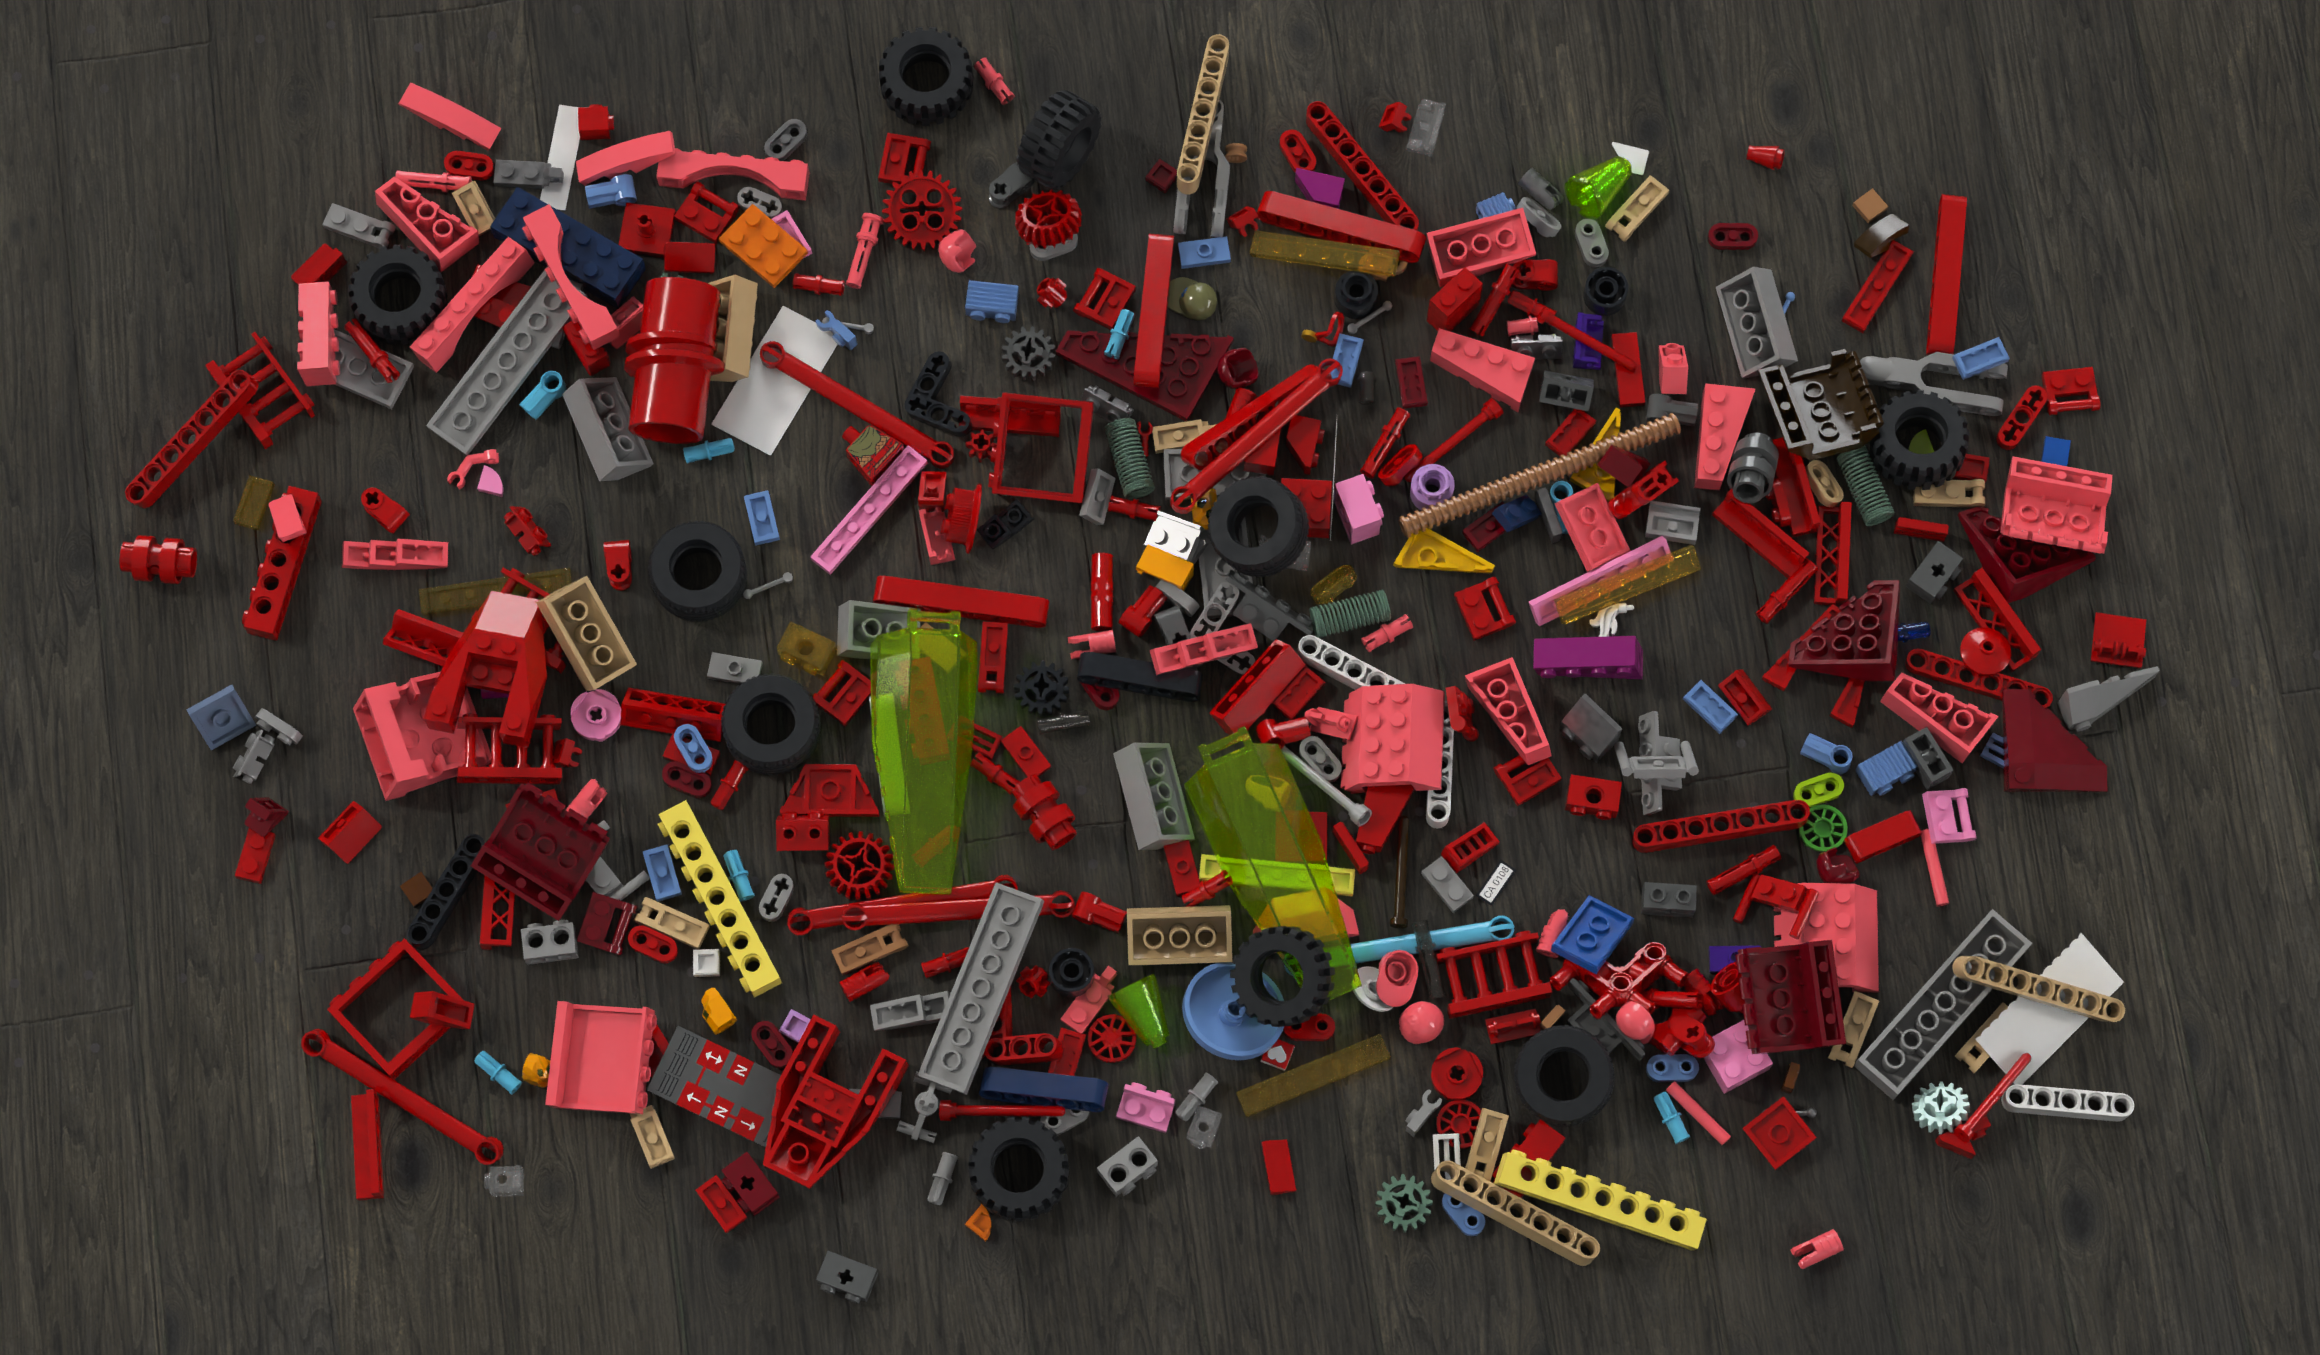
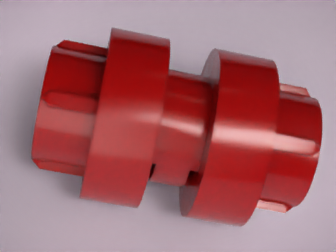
M138 535L135 542H123L119 558L120 570L122 572H132V577L135 581L151 582L155 575H159L162 583L179 584L182 577H194L197 568L196 548L185 547L183 539L165 538L162 545H159L154 536Z
M1033 774L1023 779L1012 789L1011 792L1017 799L1013 809L1022 821L1030 819L1033 822L1029 827V832L1037 843L1047 842L1052 850H1056L1076 836L1077 832L1072 826L1076 816L1066 803L1060 805L1056 803L1060 794L1051 781L1042 783L1037 774Z

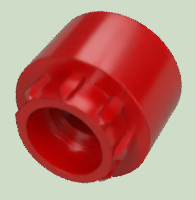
M1733 962L1717 973L1710 989L1728 1011L1743 1013L1742 1004H1745V999H1741L1739 978L1742 977L1741 973L1737 971V963Z

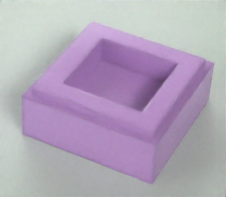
M791 1009L779 1032L783 1036L799 1043L811 1019Z

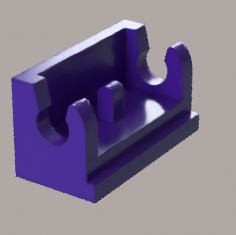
M1578 312L1575 328L1602 342L1604 325L1602 316ZM1575 339L1573 368L1600 370L1601 353Z

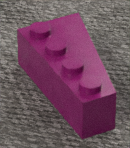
M1636 636L1534 639L1533 668L1537 675H1540L1542 678L1567 676L1571 678L1643 679V649Z

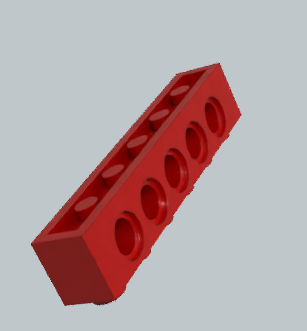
M288 486L287 493H283L281 497L292 494L297 510L301 512V519L307 533L293 538L289 543H282L273 521L272 530L274 533L272 539H269L265 546V554L267 555L264 563L259 565L257 572L258 583L251 590V604L249 610H245L242 618L243 627L248 634L275 641L278 640L322 503L317 492ZM281 558L286 559L283 566H275L277 560ZM279 582L276 589L267 590L270 583ZM263 606H271V609L268 613H260V610Z

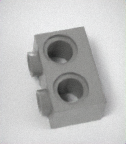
M557 920L553 922V925L543 926L541 923H533L527 925V928L521 929L523 955L527 965L579 958L576 928L573 922ZM562 934L569 935V940L565 944L560 945L556 943L558 936ZM539 937L543 939L540 947H530L531 941L534 938Z
M1138 1136L1098 1166L1097 1173L1116 1197L1121 1193L1125 1196L1136 1187L1135 1182L1141 1178L1146 1180L1157 1171L1155 1167L1158 1166V1160ZM1136 1155H1143L1147 1162L1145 1165L1138 1167L1132 1163V1159ZM1115 1171H1122L1125 1173L1126 1178L1118 1183L1112 1180L1111 1175Z

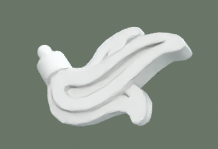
M1614 601L1605 602L1600 607L1597 617L1590 619V625L1592 627H1600V635L1598 637H1609L1610 629L1613 636L1618 627L1615 617L1619 613H1627V610H1633L1634 606Z

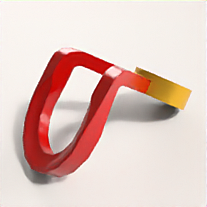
M1335 312L1333 314L1327 331L1315 333L1311 330H1303L1301 337L1308 342H1316L1318 340L1335 347L1339 333L1342 334L1344 329L1343 313ZM1338 318V328L1333 340L1324 338L1331 334L1334 323Z

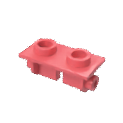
M1322 707L1317 709L1311 708L1305 712V717L1311 724L1310 731L1350 740L1358 719L1356 715Z

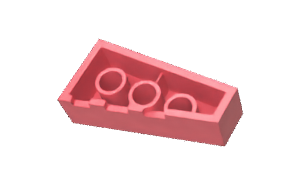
M393 177L375 191L376 204L420 251L426 253L429 259L436 263L440 272L444 271L479 244L477 229L467 226L461 222L460 218L445 212L438 204L428 201L421 196V193L396 177Z
M329 282L299 284L298 312L299 316L303 317V320L298 322V332L303 343H298V354L300 355L301 362H297V370L306 386L336 384V375H340L339 360H335V352H339L338 337H335L334 328H338L337 313H334V305H337L338 299L336 290L332 289Z
M1440 328L1430 361L1457 377L1460 376L1470 382V385L1480 388L1497 401H1502L1511 406V409L1519 412L1535 360L1534 357Z
M1705 384L1701 402L1694 488L1720 490L1755 392L1754 388Z
M1513 657L1465 675L1470 691L1527 765L1552 756L1549 743Z
M1902 672L1880 701L1918 731L1927 727L1938 746L1961 763L1966 760L1999 717L1993 713L1987 714L1978 710V707L1968 703L1967 705L1958 701L1951 694L1946 692L1943 694L1932 689L1931 685Z

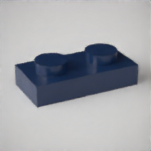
M1527 494L1497 507L1492 512L1507 533L1538 519L1542 514L1535 502Z

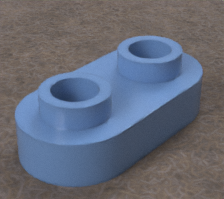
M690 724L679 726L674 733V741L688 767L696 773H703L710 769L713 763L712 754L698 729ZM690 736L692 740L689 743H685L683 738ZM699 757L705 759L702 764H697L695 760Z
M1667 1054L1655 1055L1649 1059L1646 1065L1648 1077L1655 1082H1689L1696 1077L1699 1071L1697 1060L1688 1054H1674L1673 1056ZM1658 1063L1663 1064L1664 1071H1657L1655 1065ZM1683 1063H1687L1690 1065L1691 1069L1689 1071H1684L1681 1065Z
M1445 1193L1442 1198V1207L1461 1232L1467 1236L1480 1234L1485 1226L1484 1215L1462 1202L1459 1205H1453L1451 1203L1452 1197ZM1474 1217L1477 1220V1224L1470 1226L1467 1219Z

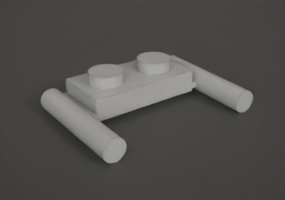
M1683 741L1680 744L1683 757L1640 756L1628 758L1623 742H1616L1614 745L1624 776H1630L1633 773L1634 779L1650 780L1651 778H1665L1674 780L1685 778L1686 772H1689L1692 776L1697 775L1699 772L1688 741Z
M605 820L597 824L606 831L610 828ZM600 857L587 877L586 882L594 892L621 901L648 881L650 877L645 871H642L623 886Z

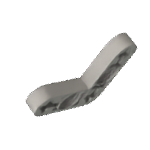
M1228 581L1218 586L1191 629V639L1196 638L1194 635L1195 631L1200 632L1203 629L1204 625L1200 624L1202 619L1208 625L1215 627L1213 632L1218 631L1239 597V589ZM1231 586L1233 588L1232 593L1235 596L1233 599L1231 597L1227 598L1224 604L1229 605V607L1225 610L1222 605L1213 601L1215 598L1220 601L1223 597L1221 589H1227ZM1212 607L1220 609L1222 613L1221 619L1217 622H1212L1207 617V611ZM1208 628L1205 634L1212 633L1210 628ZM1247 651L1236 655L1241 659L1247 656L1249 658L1248 663L1251 666L1255 662L1254 656ZM1231 656L1217 659L1241 675H1244L1248 670L1246 667L1240 670L1238 668L1240 664L1234 659L1232 664L1228 663L1227 660Z

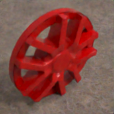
M1117 1014L1105 1015L1098 1018L1089 1028L1088 1045L1093 1055L1099 1060L1107 1063L1121 1062L1133 1052L1136 1045V1032L1133 1025L1125 1017ZM1112 1019L1110 1027H1108L1103 1021ZM1116 1019L1122 1021L1118 1029L1113 1028ZM1098 1024L1105 1029L1103 1033L1095 1029ZM1125 1024L1131 1032H1122ZM1092 1033L1100 1038L1092 1042ZM1132 1036V1042L1122 1041V1037ZM1102 1042L1104 1046L1096 1051L1093 1046ZM1121 1046H1130L1129 1050L1123 1054ZM1118 1048L1121 1057L1113 1058L1112 1050ZM1109 1049L1110 1058L1100 1054Z
M1454 1100L1447 1103L1437 1116L1436 1128L1438 1134H1445L1452 1130L1454 1134L1459 1133L1460 1149L1471 1147L1474 1139L1471 1131H1476L1477 1126H1471V1121L1479 1120L1481 1109L1467 1100ZM1453 1105H1458L1457 1114L1449 1108ZM1462 1105L1469 1106L1467 1114L1461 1113ZM1473 1108L1479 1116L1469 1117L1471 1109ZM1444 1112L1452 1116L1451 1121L1442 1117ZM1441 1121L1449 1125L1444 1130H1441ZM1468 1134L1471 1142L1465 1144L1463 1135ZM1449 1139V1146L1454 1147L1452 1142L1454 1139Z

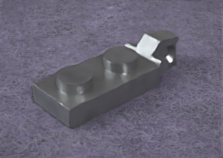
M496 160L493 183L495 186L544 189V186H549L550 182L563 183L564 173L562 168L551 167L550 163Z

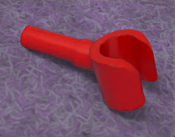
M1138 421L1137 430L1141 435L1144 455L1147 457L1148 440L1153 427L1148 421V429L1141 431V422Z

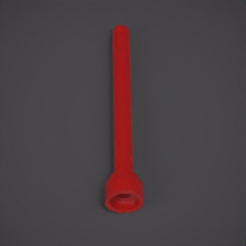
M1490 398L1483 404L1480 414L1421 460L1417 467L1411 469L1404 476L1405 481L1411 482L1413 475L1419 468L1428 464H1434L1484 422L1499 418L1504 414L1501 406L1493 398Z
M940 1100L939 1106L940 1121H952V1118H957V1116H1063L1066 1112L1063 1106L957 1105V1103H952V1100Z

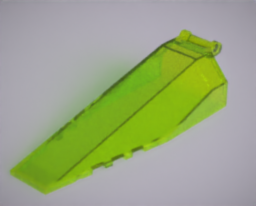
M909 608L907 612V628L877 635L870 645L872 747L877 773L880 776V790L885 803V817L889 825V839L894 854L893 860L899 892L950 895L952 890L973 748L977 683V641L960 631V611L939 613L918 611L917 608ZM917 621L949 623L950 630L917 628Z
M1243 726L1237 729L1238 732L1208 745L1204 743L1197 746L1204 765L1184 784L1185 793L1221 871L1226 870L1229 873L1225 878L1228 876L1232 878L1233 884L1230 885V888L1244 908L1247 909L1258 928L1262 931L1263 929L1279 926L1299 927L1301 931H1309L1314 934V939L1321 940L1325 945L1323 948L1324 952H1329L1332 960L1329 961L1330 968H1335V975H1331V982H1335L1334 989L1328 993L1331 997L1329 1000H1332L1361 987L1362 984L1322 841L1279 745L1252 743L1246 727ZM1241 741L1243 742L1245 747L1212 760L1211 754ZM1277 952L1288 971L1291 972L1295 981L1302 988L1303 971L1297 959L1288 952Z

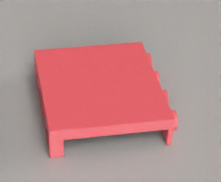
M558 1001L545 1105L559 1109L643 1114V1110L648 1102L646 1084L651 1076L649 1058L654 1050L652 1032L657 1024L655 1010L648 1007H643L642 1009Z

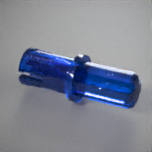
M1903 622L1898 626V641H1903L1904 643H1907L1909 639L1928 637L1931 634L1928 622L1907 625Z

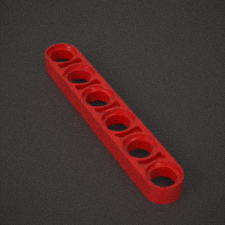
M1923 649L1911 650L1905 659L1906 668L1913 674L2001 701L2002 690L2009 689L2013 685L2019 686L2021 689H2029L2034 695L2037 693L2044 694L2047 698V703L2042 706L2045 709L2049 708L2053 701L2051 691L2043 686L2001 673L1994 675L1977 674L1970 670L1962 661ZM1914 655H1919L1924 659V665L1922 667H1915L1911 664L1910 658ZM1937 663H1944L1948 666L1949 672L1945 675H1940L1936 672L1935 665ZM1963 670L1970 671L1973 674V681L1969 683L1963 682L1959 676L1960 672ZM1987 678L1995 679L1998 683V688L1995 690L1987 689L1984 685V680Z

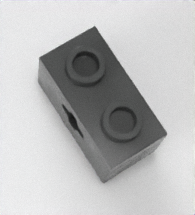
M1544 370L1539 402L1589 411L1594 380Z
M1938 541L1911 576L1906 588L1929 604L1935 598L1940 600L1948 589L1945 586L1948 580L1952 579L1954 581L1963 568L1959 565L1963 558ZM1936 571L1940 573L1937 577L1932 575Z
M1927 727L1904 739L1905 747L1918 766L1915 772L1927 790L1951 776L1954 770Z
M1645 882L1642 888L1641 914L1693 918L1696 911L1697 885Z
M827 1251L816 1281L821 1285L820 1289L824 1292L835 1295L837 1291L845 1294V1299L859 1304L861 1300L867 1303L878 1276V1270ZM847 1273H849L853 1281H847L843 1285L840 1277H846Z

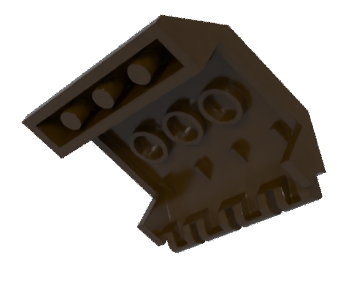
M1846 349L1831 352L1830 364L1786 374L1783 364L1758 370L1788 452L1815 460L1860 449L1880 433L1879 428L1884 425V421L1879 409L1876 408L1877 403L1871 389L1868 388L1870 387L1864 370L1860 369L1862 365L1855 351H1851L1848 354Z

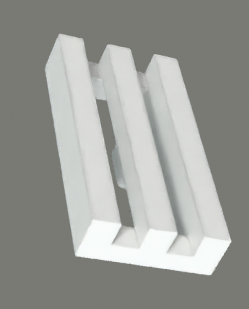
M1459 1133L1433 1134L1434 1170L1440 1164L1438 1143L1440 1139H1443L1444 1161H1450L1449 1139H1454L1455 1163L1461 1166ZM1445 1172V1179L1451 1180L1450 1175Z

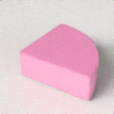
M484 465L477 488L478 491L503 497L504 488L499 475L492 468Z

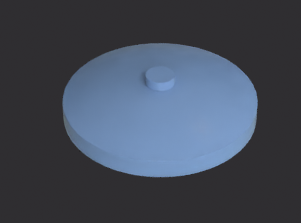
M1220 962L1209 965L1194 976L1184 994L1182 1011L1189 1033L1201 1047L1221 1058L1248 1060L1264 1054L1277 1042L1284 1026L1272 1027L1271 1024H1261L1257 1021L1258 1018H1250L1245 1013L1247 1010L1245 1006L1240 1007L1236 1000L1239 999L1238 993H1233L1231 988L1232 985H1235V978H1230V970H1234L1236 964ZM1262 972L1263 983L1268 993L1275 999L1284 1001L1276 984Z

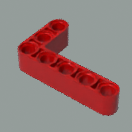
M1010 986L997 1021L1002 1020V1027L996 1032L992 1031L984 1055L997 1065L1050 1062L1059 1059L1063 1054V1045L1051 1034L1013 1036ZM1048 1042H1053V1049L1048 1053H1044L1045 1045ZM1023 1044H1028L1027 1052L1019 1055V1048ZM1002 1046V1054L999 1057H994V1050Z

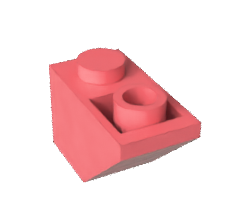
M1676 343L1659 345V384L1661 394H1687L1688 363L1684 346Z

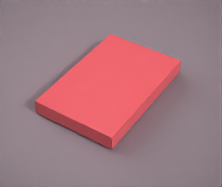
M1598 483L1554 503L1587 572L1631 551Z

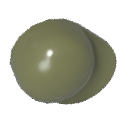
M1179 277L1170 281L1167 305L1170 310L1193 320H1205L1215 312L1217 296L1211 286L1186 277Z

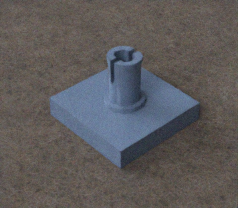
M233 685L186 709L210 750L256 726Z

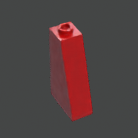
M1411 784L1368 786L1364 805L1372 810V815L1363 826L1359 827L1356 843L1362 853L1375 854V852H1381L1415 791Z

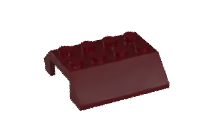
M529 782L526 785L521 783L511 798L510 805L488 841L480 849L471 867L559 921L591 873L610 838L606 836L608 831L593 822L591 825H588L586 823L588 819L571 808L567 812L564 810L566 805L550 795H547L546 798L543 797V791Z
M1832 940L1738 950V954L1735 955L1737 971L1741 973L1742 977L1739 978L1741 999H1745V1004H1742L1745 1026H1748L1749 1029L1746 1031L1748 1049H1751L1752 1054L1806 1050L1846 1044Z

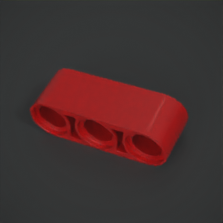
M1911 810L1853 833L1846 837L1844 842L1854 862L1860 863L1921 836L1922 832Z

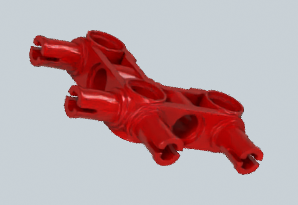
M1651 942L1636 952L1634 958L1626 966L1614 967L1606 961L1597 974L1565 959L1563 967L1550 977L1549 982L1557 991H1560L1567 985L1572 978L1584 982L1589 989L1600 996L1598 1000L1590 1005L1589 1009L1592 1016L1600 1019L1612 1007H1622L1630 1001L1640 1004L1651 1015L1655 1010L1656 1004L1645 998L1641 993L1660 976H1665L1679 987H1682L1688 981L1689 973L1673 963L1671 957L1666 954V948L1662 944Z

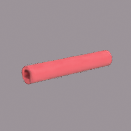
M1929 829L1921 831V840L1937 907L1949 904L1936 844H1931Z
M1675 1081L1666 1089L1721 1145H1724L1731 1136Z

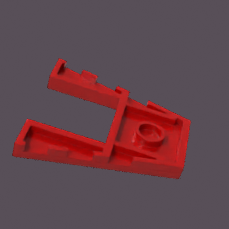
M1832 604L1799 639L1803 641L1813 633L1811 628L1825 617L1831 620L1841 612L1839 607ZM1790 649L1762 677L1763 681L1782 691H1785L1796 671V668H1791L1788 665ZM1849 679L1830 713V717L1851 728L1853 727L1865 680Z

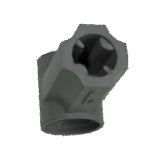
M1652 394L1649 396L1646 421L1653 423L1654 419L1658 418L1661 420L1662 416L1668 417L1670 413H1673L1681 425L1695 426L1698 404L1672 400L1671 397L1664 394Z

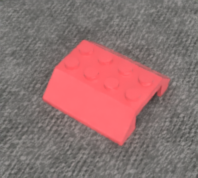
M2012 456L2004 493L2000 533L2009 537L2104 554L2108 532L2104 531L2106 506L2111 495L2112 475Z
M1416 684L1362 686L1349 693V698L1344 701V713L1356 715L1358 719L1350 740L1343 739V742L1347 744L1342 746L1341 766L1346 767V769L1341 771L1340 788L1349 791L1351 794L1366 793L1367 788L1365 786L1411 784L1416 791L1441 790L1445 692Z
M1798 883L1807 889L1817 890L1819 895L1799 939L1789 936L1799 913L1774 907L1775 912H1781V915L1774 916V936L1781 937V940L1774 941V947L1832 940L1838 987H1851L1852 992L1878 993L1877 890L1857 884Z

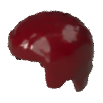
M1246 348L1229 350L1218 361L1217 370L1220 379L1231 389L1247 387L1258 379L1257 363L1250 350Z
M1836 847L1819 854L1816 861L1817 870L1824 883L1851 884L1860 876L1859 870L1851 857L1836 855Z

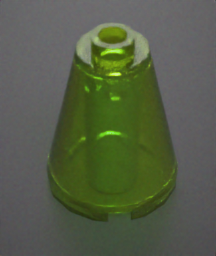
M1616 156L1571 176L1564 185L1565 194L1572 206L1576 204L1581 209L1578 213L1588 219H1597L1605 212L1632 175L1631 164L1626 158Z
M1154 973L1108 995L1112 1005L1146 1047L1152 1045L1153 1049L1167 1043L1166 1037L1170 1033Z

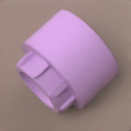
M1428 464L1422 466L1412 477L1410 488L1412 502L1421 510L1423 507L1428 509L1431 504L1436 506L1437 502L1444 503V499L1451 500L1455 487L1454 478L1441 465ZM1435 485L1439 490L1432 493L1426 489V486Z

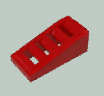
M1484 822L1446 845L1441 856L1454 872L1458 873L1497 846L1500 841ZM1479 833H1480V834L1483 836V838L1486 840V842H1487L1486 845H1484V843H1483V842L1481 841V839L1478 837V834H1479ZM1472 839V841L1475 843V845H1476L1479 849L1476 850L1475 847L1472 845V843H1471L1469 840ZM1462 845L1465 847V849L1468 851L1470 855L1467 856V854L1461 848Z

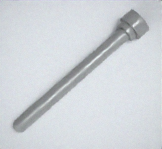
M1286 746L1277 752L1348 811L1350 820L1357 826H1363L1370 819L1372 810L1364 804L1352 802Z

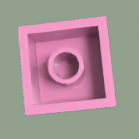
M1364 474L1335 483L1333 501L1351 544L1379 535L1380 526L1383 525L1381 519L1384 517L1383 510L1379 503L1375 504L1372 496L1375 495L1373 485L1370 480L1366 481Z
M1744 1020L1713 1036L1715 1047L1708 1056L1703 1057L1724 1094L1768 1071L1773 1064L1768 1054H1752L1751 1049H1748L1746 1031L1749 1029L1748 1026H1745Z

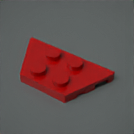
M805 764L797 782L794 783L790 790L789 797L780 809V815H782V812L787 811L797 812V815H808L810 811H822L823 815H829V817H879V810L856 764Z

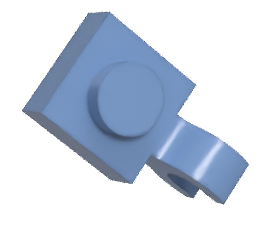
M826 310L825 315L829 318V322L824 324L817 319V327L821 331H832L833 340L840 347L845 345L851 351L858 344L856 336L839 320H836L830 311Z

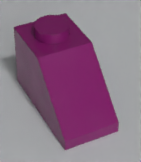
M1296 168L1295 183L1307 201L1339 209L1345 178Z

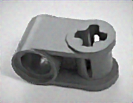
M1017 162L1012 164L1003 174L991 182L989 186L990 204L997 209L1007 207L1020 195L1026 193L1033 186L1035 180L1023 174Z
M1178 605L1154 615L1157 627L1167 645L1175 644L1176 640L1191 639Z

